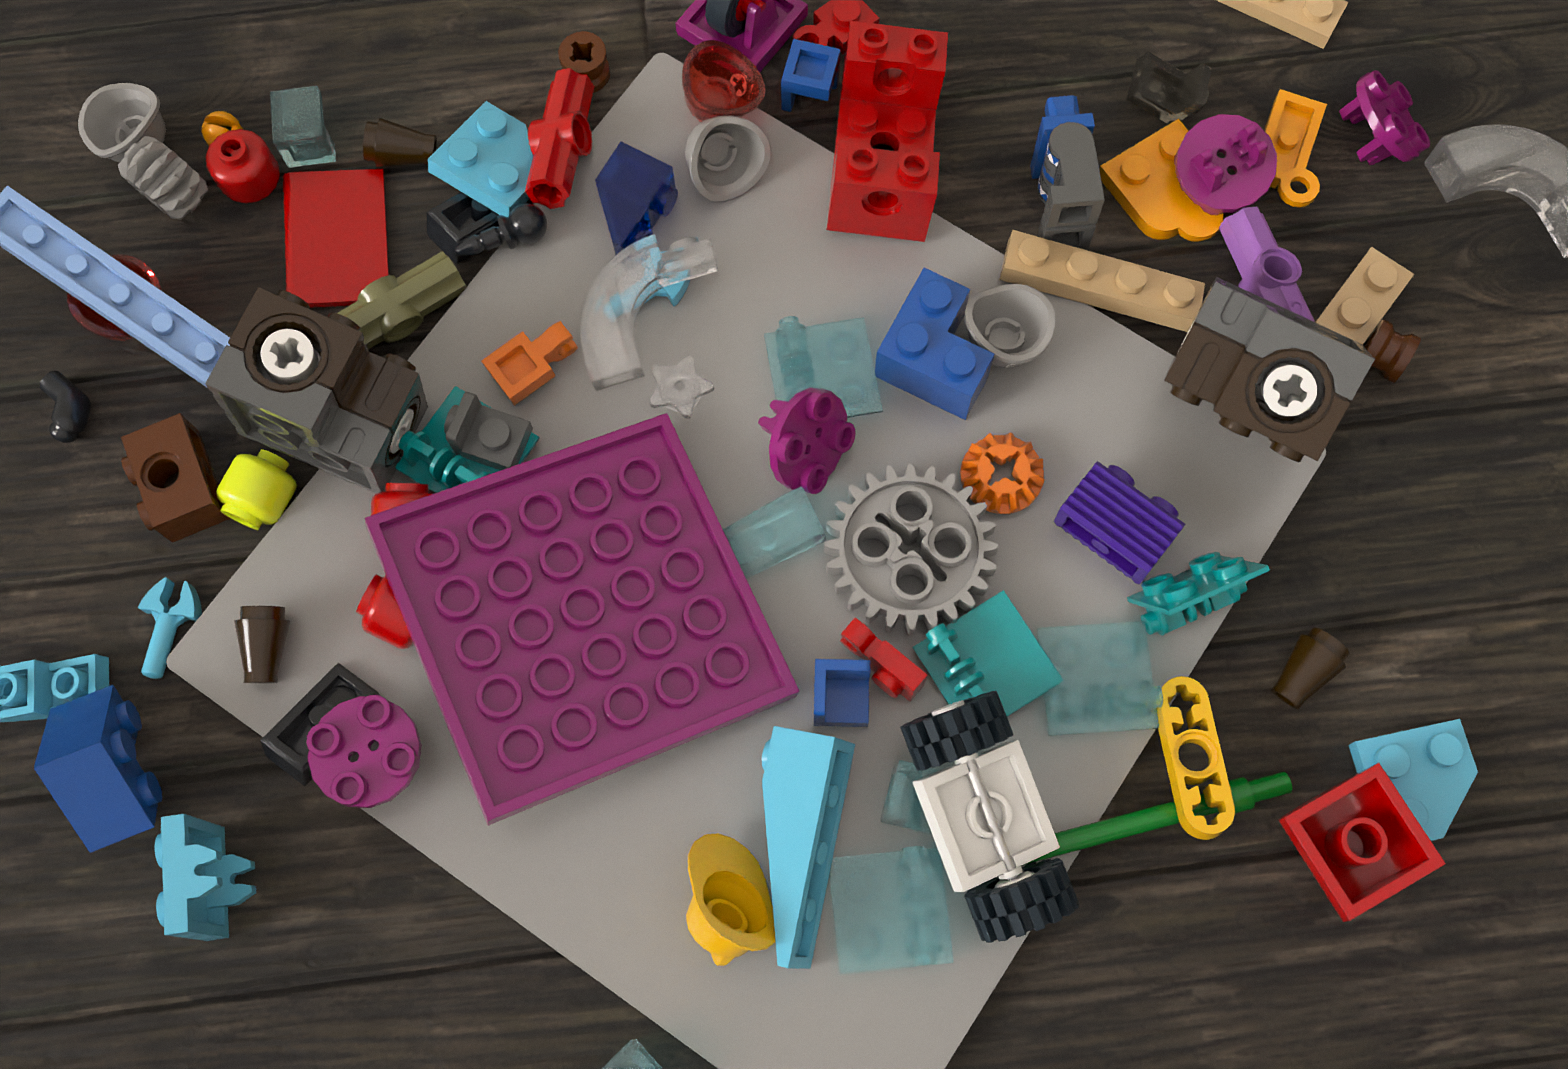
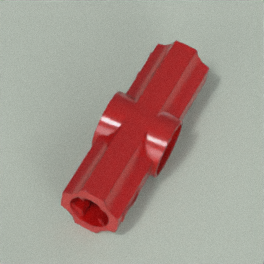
M572 68L556 71L554 81L550 85L543 118L533 120L528 128V140L533 160L525 193L533 203L542 204L549 209L565 206L566 199L571 194L578 158L589 155L592 150V132L587 118L595 86L587 74L577 73Z

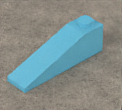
M774 726L771 739L766 742L762 753V767L764 769L762 787L777 965L788 969H811L855 744L832 736Z

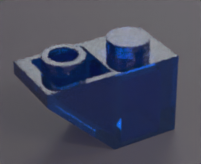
M620 141L595 179L617 263L619 266L627 269L635 255L641 256L647 250L653 236V227L661 215L666 217L672 211L678 197V190L675 186L672 166Z

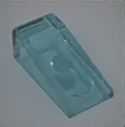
M802 486L780 496L723 529L746 578L826 541L821 523Z

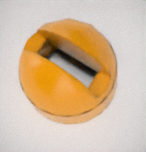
M225 111L210 113L205 117L202 124L204 140L209 146L219 135L229 131L222 126L232 127L231 130L243 129L239 121Z

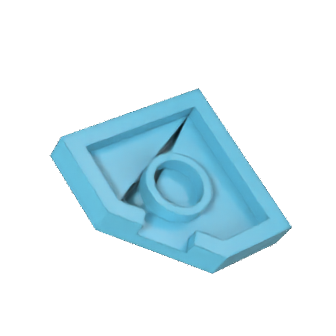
M486 101L428 158V172L497 214L508 217L513 208L520 204H525L530 199L525 193L533 154L529 145L526 124Z
M1460 719L1355 741L1348 745L1357 773L1380 763L1429 839L1434 841L1444 838L1478 773Z

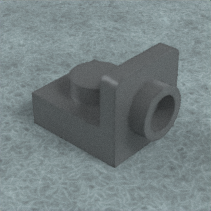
M467 391L464 393L460 404L451 407L444 425L446 439L456 455H461L466 459L498 470L518 465L533 430L530 421L483 406L476 394Z

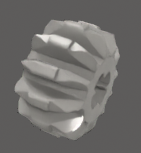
M144 136L137 144L133 143L124 153V158L118 164L121 176L138 190L140 194L145 196L152 204L172 219L182 220L189 212L192 213L200 205L201 199L208 191L206 181L188 163L183 161L174 151L170 150L162 142H159L155 137Z

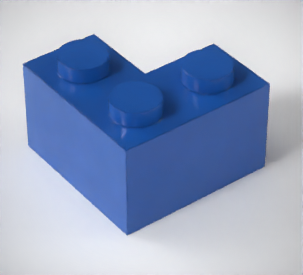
M924 267L877 350L874 377L966 420L988 379L995 354L954 335L965 316L970 289Z
M114 685L51 708L34 765V770L90 853L154 828L158 803L162 801V791L157 778L150 771L144 773L136 760V738L138 731L142 728L139 713L130 700H122Z

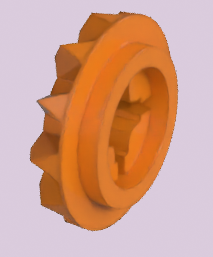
M1012 432L1006 435H993L989 433L977 443H972L965 454L960 470L963 488L973 487L970 499L975 504L985 502L987 505L986 511L997 514H1011L1021 511L1034 502L1042 489L1045 480L1043 458H1039L1033 449L1031 441L1024 442L1016 438ZM1015 459L1016 462L1011 475L1016 481H1011L1004 477L999 482L995 481L990 486L989 484L995 470L990 462L993 463L995 461L998 465L1002 466L1007 461L1011 462Z

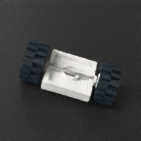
M997 691L954 702L900 726L917 771L938 767L946 762H955L954 765L913 781V785L954 892L967 891L964 897L981 941L992 943L996 940L999 942L1006 941L1014 935L1016 938L1026 935L1028 931L1034 929L1035 931L1046 928V924L1057 923L1063 920V916H1069L1074 913V909L1079 908L1080 905L1063 861L1060 858H1055L1053 860L1045 859L1037 864L1036 862L1026 864L1059 849L1060 846L1019 740L1008 741L980 754L977 753L979 750L990 748L996 743L1003 742L1013 736V731Z

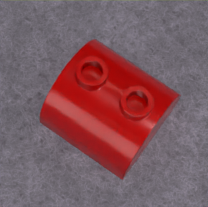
M1380 763L1340 782L1278 819L1343 922L1351 921L1446 864Z

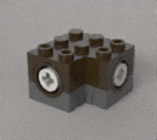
M1216 276L1167 371L1164 381L1172 384L1170 393L1185 402L1199 406L1202 400H1206L1214 404L1213 411L1221 417L1218 423L1228 430L1249 438L1252 431L1262 434L1272 442L1270 448L1273 451L1293 461L1301 462L1304 455L1318 461L1349 407V399L1352 400L1375 358L1372 357L1361 343Z
M258 287L228 341L230 346L226 345L205 385L213 392V397L220 407L225 410L226 416L235 425L239 435L315 466L350 483L366 488L371 492L385 491L386 483L391 482L396 472L395 466L403 457L404 451L398 447L401 437L407 431L416 432L428 408L420 375L415 372L416 367L397 355L387 354L383 358L369 352L367 345L363 342L364 336L360 331V327L351 319L337 313H330L326 317L310 310L307 302L290 292L279 290L277 295Z

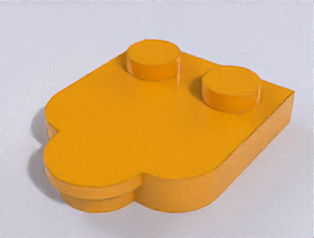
M1179 119L1102 164L1099 170L1102 183L1146 236L1157 240H1166L1179 234L1188 241L1199 242L1211 238L1219 231L1224 216L1223 213L1210 215L1204 212L1181 189L1175 173L1174 157L1188 129Z

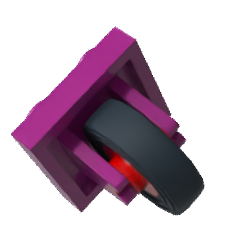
M695 0L675 23L677 35L737 73H744L753 82L808 16V4L802 0Z

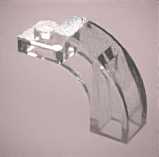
M1499 124L1475 126L1441 138L1424 164L1447 203L1484 190H1498L1513 194L1524 200L1537 212L1563 257H1568L1567 147L1537 131Z
M653 234L623 249L599 273L588 293L581 320L582 352L591 383L596 391L645 376L634 340V326L637 315L646 300L658 290L718 271L717 257L711 238L699 241L698 237L681 239L669 246L670 251L661 253L656 236Z

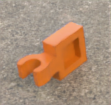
M559 321L550 326L532 342L523 331L481 360V362L515 406L556 376L549 363L567 358L578 347L572 340L573 337Z

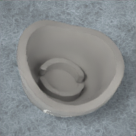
M117 83L103 86L94 91L84 102L78 119L79 134L88 149L95 155L120 163L124 158V153L133 143L137 144L144 136L155 137L159 142L163 143L166 127L159 110L160 100L149 88L138 84Z
M717 116L703 120L693 128L687 138L685 157L691 179L698 192L711 201L719 202L739 197L760 180L768 167L771 149L766 135L753 122L738 116Z
M1009 284L979 292L969 299L965 309V322L970 342L995 354L992 366L1002 368L1017 367L1023 363L1035 360L1047 349L1055 330L1056 317L1052 303L1040 291L1027 285Z

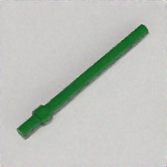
M1286 772L1247 781L1244 777L1229 780L1235 814L1253 809L1255 802L1292 792V783ZM1204 793L1200 794L1201 802L1192 810L1195 816H1207L1219 812L1217 807L1211 808L1207 806ZM1168 802L1057 832L1055 836L1060 848L1026 864L1178 824L1180 822L1175 802Z

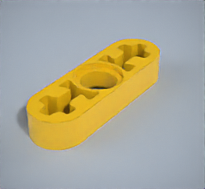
M1184 676L1175 677L1168 680L1156 695L1154 700L1155 717L1179 822L1189 835L1197 839L1209 840L1219 836L1231 825L1235 815L1234 802L1208 694L1198 681ZM1176 693L1181 694L1183 701H1192L1194 704L1186 714L1189 730L1175 735L1173 731H1179L1184 724L1182 713L1178 707H1170L1168 704ZM1196 726H1200L1201 730L1193 728ZM1193 743L1202 747L1208 756L1207 768L1202 771H1191L1184 767L1178 755L1180 746ZM1209 779L1213 780V784H1209L1203 790L1207 806L1211 808L1217 807L1219 814L1211 820V825H1207L1204 816H1195L1192 811L1201 802L1199 787L1195 786L1188 790L1185 784L1197 785Z

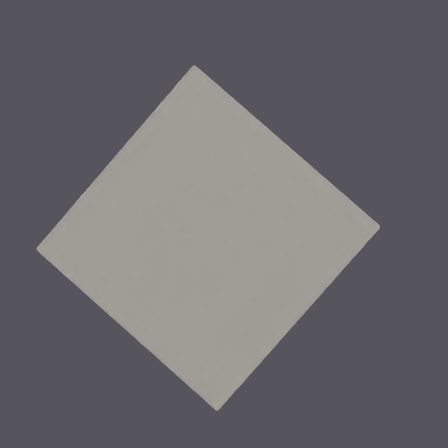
M657 53L592 131V150L589 155L578 158L571 194L566 199L565 206L549 209L542 204H533L539 207L546 216L547 230L544 236L532 244L518 242L514 249H510L507 242H503V245L499 246L407 360L416 367L415 372L420 375L428 405L415 433L424 429L455 386L465 392L476 394L481 402L495 410L530 421L533 427L532 433L539 436L540 439L524 462L667 413L800 692L798 695L786 702L488 826L414 644L407 649H399L366 633L362 628L363 616L356 613L357 607L375 574L381 577L386 575L364 519L371 516V501L376 493L320 469L168 655L167 667L262 737L337 663H340L376 690L381 697L403 708L416 724L422 748L419 768L409 786L392 801L372 808L361 809L718 1069H945L1030 931L1021 937L1016 938L1014 935L1006 941L999 942L996 940L992 943L981 941L964 897L967 891L954 892L913 781L954 765L955 762H946L938 767L917 771L900 726L949 705L912 648L927 638L925 634L929 630L924 621H917L913 635H908L905 622L897 620L895 627L889 633L885 629L886 617L880 614L868 625L865 623L868 607L863 604L853 611L847 609L848 601L853 594L852 591L842 594L835 593V583L843 575L827 574L826 564L832 559L837 558V556L824 553V542L836 539V537L827 532L828 520H842L835 513L836 502L842 501L852 505L848 496V487L852 484L865 492L867 490L865 484L867 473H872L882 482L885 480L886 466L891 465L898 477L905 476L909 462L914 464L916 475L919 477H924L931 465L935 466V480L941 483L951 473L955 474L953 490L958 493L963 489L960 470L965 454L972 443H977L989 433L993 435H1006L1012 432L1016 438L1024 442L1031 441L1033 449L1039 458H1043L1045 480L1038 497L1025 509L1011 514H997L985 511L984 515L979 519V522H995L996 527L993 534L984 540L999 543L996 555L985 558L997 566L993 576H980L989 585L984 596L969 593L976 603L974 607L976 608L1004 590L1064 680L1061 684L1007 717L1013 731L1012 737L977 752L980 754L1008 741L1019 740L1053 831L1057 833L1100 820L1157 728L1154 712L1156 695L1168 680L1180 676L1189 677L1234 604L1232 603L1217 611L1212 610V613L1207 616H1203L1197 610L1198 618L1196 621L1190 623L1185 619L1186 625L1162 636L1158 632L1152 635L1146 632L1141 622V615L1147 613L1146 608L1129 603L1127 597L1142 591L1141 584L1152 577L1171 573L1175 576L1189 570V562L1207 553L1220 552L1222 556L1231 558L1243 557L1245 561L1259 563L1325 458L1326 449H1324L1318 461L1304 455L1301 462H1296L1273 451L1270 448L1272 442L1262 434L1252 431L1249 438L1228 430L1218 423L1221 417L1213 411L1214 404L1202 400L1199 406H1195L1170 393L1172 384L1164 381L1175 356L1088 304L1045 292L1041 293L1052 303L1056 317L1055 330L1049 346L1035 360L1023 363L1017 367L1002 368L991 366L988 379L966 420L874 377L877 350L924 267L969 288V301L973 295L979 292L1013 284L999 280L1005 255L933 212L925 242L826 230L834 153L742 98L737 97L732 92L670 55ZM728 115L745 118L756 124L769 141L771 157L768 167L760 180L739 197L727 201H711L698 192L691 179L685 157L687 138L693 128L703 120ZM662 251L678 252L680 262L665 270L661 278H673L678 272L689 266L691 279L684 296L676 306L671 304L668 297L655 296L616 324L611 323L605 317L603 309L606 305L644 280L646 270L642 267L641 257ZM964 316L954 335L970 342ZM561 321L572 335V340L578 349L563 360L549 363L556 376L514 406L481 360L522 331L532 342L550 326ZM809 387L824 388L838 396L846 410L847 422L854 425L856 432L852 447L842 454L835 470L828 477L826 486L817 494L788 489L776 480L770 467L769 444L771 434L764 431L758 424V420L763 416L769 418L776 416L770 408V403L773 400L789 401L795 394ZM1016 460L1007 461L1002 466L998 465L995 461L993 463L990 462L995 470L989 485L991 486L995 481L999 482L1004 477L1011 481H1016L1011 475ZM1097 461L1107 468L1109 465H1115L1125 470L1134 479L1135 485L1133 487L1150 499L1153 496H1157L1171 503L1179 513L1177 518L1186 524L1141 584L1134 583L1131 578L1118 571L1114 565L1108 564L1096 552H1092L1088 546L1082 545L1079 540L1074 539L1071 534L1066 533L1062 527H1058L1054 523L1060 507ZM396 470L390 483L417 482ZM971 499L968 502L970 506L975 504ZM904 504L897 508L899 516L908 521H916L924 516L922 510L913 504ZM883 516L875 518L877 522L883 523L891 529L889 521ZM867 539L858 546L861 552L869 557H879L887 551L886 546L877 539ZM940 540L935 544V549L943 557L955 558L962 554L960 546L952 540ZM902 542L901 552L906 555L909 551L913 550L919 554L921 545L915 542L913 545L907 546ZM930 567L933 576L941 582L946 580L944 574H940ZM906 575L897 580V586L906 594L915 595L925 590L924 583L916 576ZM241 606L285 607V620H289L290 625L278 670V683H243L244 670L234 620L240 619ZM956 606L958 618L968 613L959 606ZM942 615L938 616L937 625L944 623L947 626L949 623ZM854 618L865 624L882 642L884 640L889 642L928 675L923 688L909 702L901 694L897 698H893L880 689L871 679V676L875 673L871 670L869 678L868 727L814 726L815 659L863 660L840 642L842 639L841 633ZM1176 693V695H1175L1174 698L1171 700V702L1168 703L1169 706H1171L1172 702L1174 701V699H1175V697L1177 696L1178 693ZM778 726L832 736L855 744L811 969H788L778 966L776 942L766 950H749L742 956L734 958L727 965L717 966L712 959L711 953L703 949L693 939L687 927L686 913L693 896L688 872V853L693 842L705 834L719 833L734 838L745 846L759 862L766 879L772 903L762 787L764 774L762 753L766 742L771 739L773 727ZM374 742L371 745L372 751L378 749L379 742ZM354 753L351 757V761L356 762L359 758V754ZM1080 850L1048 859L1060 858L1064 863L1066 871H1068Z

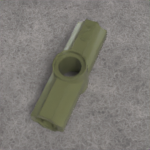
M442 251L397 278L394 275H388L373 281L360 292L357 302L337 314L351 319L360 327V331L364 336L363 342L369 350L382 341L391 343L410 335L422 324L424 316L458 297L465 290L466 284L451 259Z

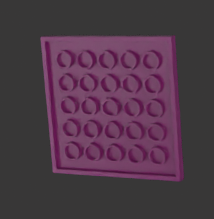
M667 413L364 518L370 538L488 826L793 699L800 692Z

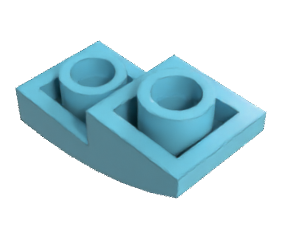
M92 654L53 663L34 659L0 666V722L47 719L51 708L108 687L109 657Z

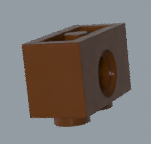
M181 413L121 437L127 454L126 457L121 459L122 466L130 482L139 488L143 501L137 503V509L144 525L149 531L156 530L173 543L231 519L220 511L223 504L216 495L219 484L200 432ZM179 473L175 483L164 488L166 480L171 475Z

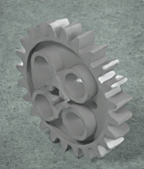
M911 462L907 465L905 476L901 477L897 476L891 465H887L885 480L882 482L872 473L866 474L865 484L867 490L865 492L852 484L848 487V496L852 505L842 501L836 502L835 513L842 520H828L827 532L836 537V539L824 542V553L837 556V558L832 559L826 564V571L829 575H843L835 583L834 591L836 594L852 591L853 594L848 601L847 609L849 611H853L863 604L868 607L865 623L868 625L880 614L886 617V632L890 633L893 630L897 620L905 622L908 635H913L917 621H924L927 629L930 631L937 626L938 616L940 615L949 624L957 622L956 606L967 612L974 609L976 603L969 592L981 596L986 594L989 585L980 576L989 577L994 575L997 565L985 558L996 555L999 543L984 539L993 534L996 525L995 522L990 521L979 522V519L986 511L987 505L985 502L969 505L968 502L973 492L972 486L963 488L958 493L953 490L955 474L951 473L941 483L935 480L936 470L933 465L927 469L924 477L916 475V469ZM904 504H913L922 510L924 516L916 521H908L899 516L897 508ZM883 516L889 521L891 529L883 523L877 522L875 518ZM867 539H877L886 546L887 551L879 557H869L863 554L858 546ZM940 540H952L960 546L962 554L955 558L943 557L935 549V544ZM902 542L907 546H911L915 542L920 544L919 554L913 550L909 551L906 555L901 552ZM930 567L936 572L944 574L946 580L943 582L937 580L933 576ZM906 575L916 576L924 583L925 590L915 595L906 594L897 586V580Z

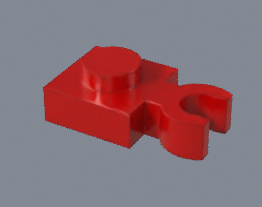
M830 0L813 12L814 25L800 27L793 34V39L829 47L835 46L841 49V54L843 55L846 52L850 21L879 24L880 18L863 0Z
M854 618L843 630L840 642L858 657L871 661V670L875 672L871 676L874 683L889 696L897 698L901 694L911 702L923 688L928 675L886 640L882 642L857 618Z

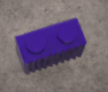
M1097 461L1060 507L1054 523L1056 526L1062 527L1066 533L1071 534L1074 539L1079 540L1082 545L1088 546L1092 552H1096L1108 564L1114 565L1118 571L1123 572L1134 583L1141 584L1186 524L1177 518L1179 513L1171 503L1157 496H1153L1150 499L1133 487L1135 485L1134 479L1125 470L1115 465H1109L1107 468Z

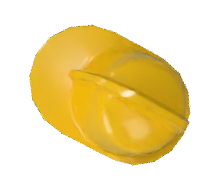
M719 833L705 834L694 841L688 853V872L693 896L686 913L687 927L693 939L703 949L711 953L712 959L717 966L727 965L734 958L742 956L749 950L768 949L776 942L773 907L766 879L759 862L741 843L734 838Z

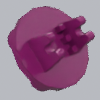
M1377 70L1368 72L1359 78L1356 83L1357 97L1339 110L1342 120L1350 119L1352 124H1356L1367 119L1373 130L1372 133L1375 139L1356 152L1359 161L1367 160L1369 165H1373L1391 155L1402 162H1410L1419 157L1422 151L1430 147V140L1424 128L1418 122H1414L1407 109L1413 105V101L1406 87L1400 81L1389 85Z
M1218 114L1201 120L1186 133L1174 157L1175 173L1181 189L1204 212L1210 215H1219L1224 212L1233 213L1242 208L1251 207L1267 193L1276 175L1277 153L1270 136L1257 123L1240 115ZM1221 152L1225 157L1219 158L1217 153ZM1227 169H1233L1235 174L1230 175Z
M809 387L795 394L789 401L773 400L770 403V408L776 416L773 418L763 416L758 420V424L764 431L771 434L769 444L770 467L776 480L788 489L817 494L826 486L828 477L835 470L842 454L852 447L856 432L854 425L847 422L846 410L838 396L824 388Z
M379 695L359 696L339 703L321 718L319 724L311 728L306 741L309 749L308 762L313 780L327 797L347 807L372 808L392 801L409 786L420 764L422 744L416 724L403 708ZM374 742H379L378 749L372 751L371 745ZM354 753L359 754V758L356 762L351 761V757Z

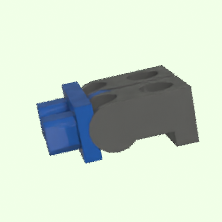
M1077 96L1050 97L1046 101V117H1042L1030 165L1032 179L1039 178L1037 193L1040 200L1045 204L1037 237L1080 249H1088L1096 228L1095 224L1098 222L1105 201L1095 142L1092 135L1095 127L1093 113H1079Z

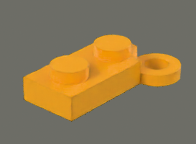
M1280 89L1264 129L1270 136L1277 153L1276 175L1270 187L1276 189L1278 185L1280 198L1286 204L1300 208L1311 204L1319 193L1320 184L1318 178L1313 172L1307 170L1306 166L1327 104ZM1295 181L1303 183L1307 188V192L1303 194L1294 192L1291 189L1290 183Z

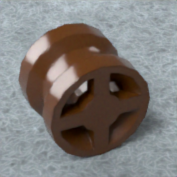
M586 31L575 32L567 36L561 42L558 50L562 68H572L577 73L587 74L595 86L593 93L603 89L610 78V67L607 60L606 47L602 39L594 33ZM581 58H591L592 61L587 62L586 60H581Z
M1384 319L1381 320L1364 346L1372 357L1375 358L1371 367L1382 371L1384 379L1395 383L1410 363L1420 344L1421 338L1412 333L1402 335L1394 330L1392 323Z

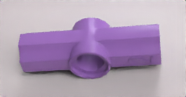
M1258 207L1242 208L1237 213L1226 217L1221 223L1219 230L1242 277L1238 287L1314 321L1296 283L1301 277V264L1294 254L1278 246L1263 213H1260Z

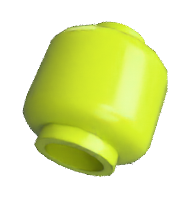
M263 449L260 450L257 456L251 454L237 455L216 491L218 500L223 504L220 511L234 521L255 530H259L261 524L274 525L282 516L297 487L294 478L286 472L289 463L278 455Z

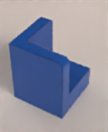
M793 39L781 79V109L783 111H792L796 94L829 101L832 89H836L839 82L841 49Z
M815 659L814 726L868 727L870 660Z

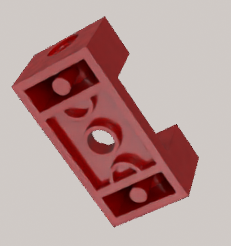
M850 21L842 72L826 230L925 242L938 190L940 152H933L936 109L946 72L947 32ZM877 144H886L895 151L873 149L872 147Z

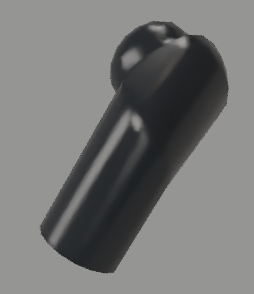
M51 371L40 382V389L55 401L51 415L53 422L49 427V432L57 441L71 443L78 438L79 433L84 431L87 425L91 402L88 396L62 373Z

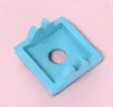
M187 814L161 817V833L157 835L155 840V857L163 872V891L158 894L156 911L159 923L164 927V935L204 941L229 938L228 907L240 905L256 894V886L235 884V877L254 870L255 862L234 854L226 855L225 827Z

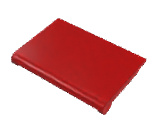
M384 170L288 172L283 175L286 291L303 299L308 303L309 308L350 306L357 302L358 295L367 285L389 275Z

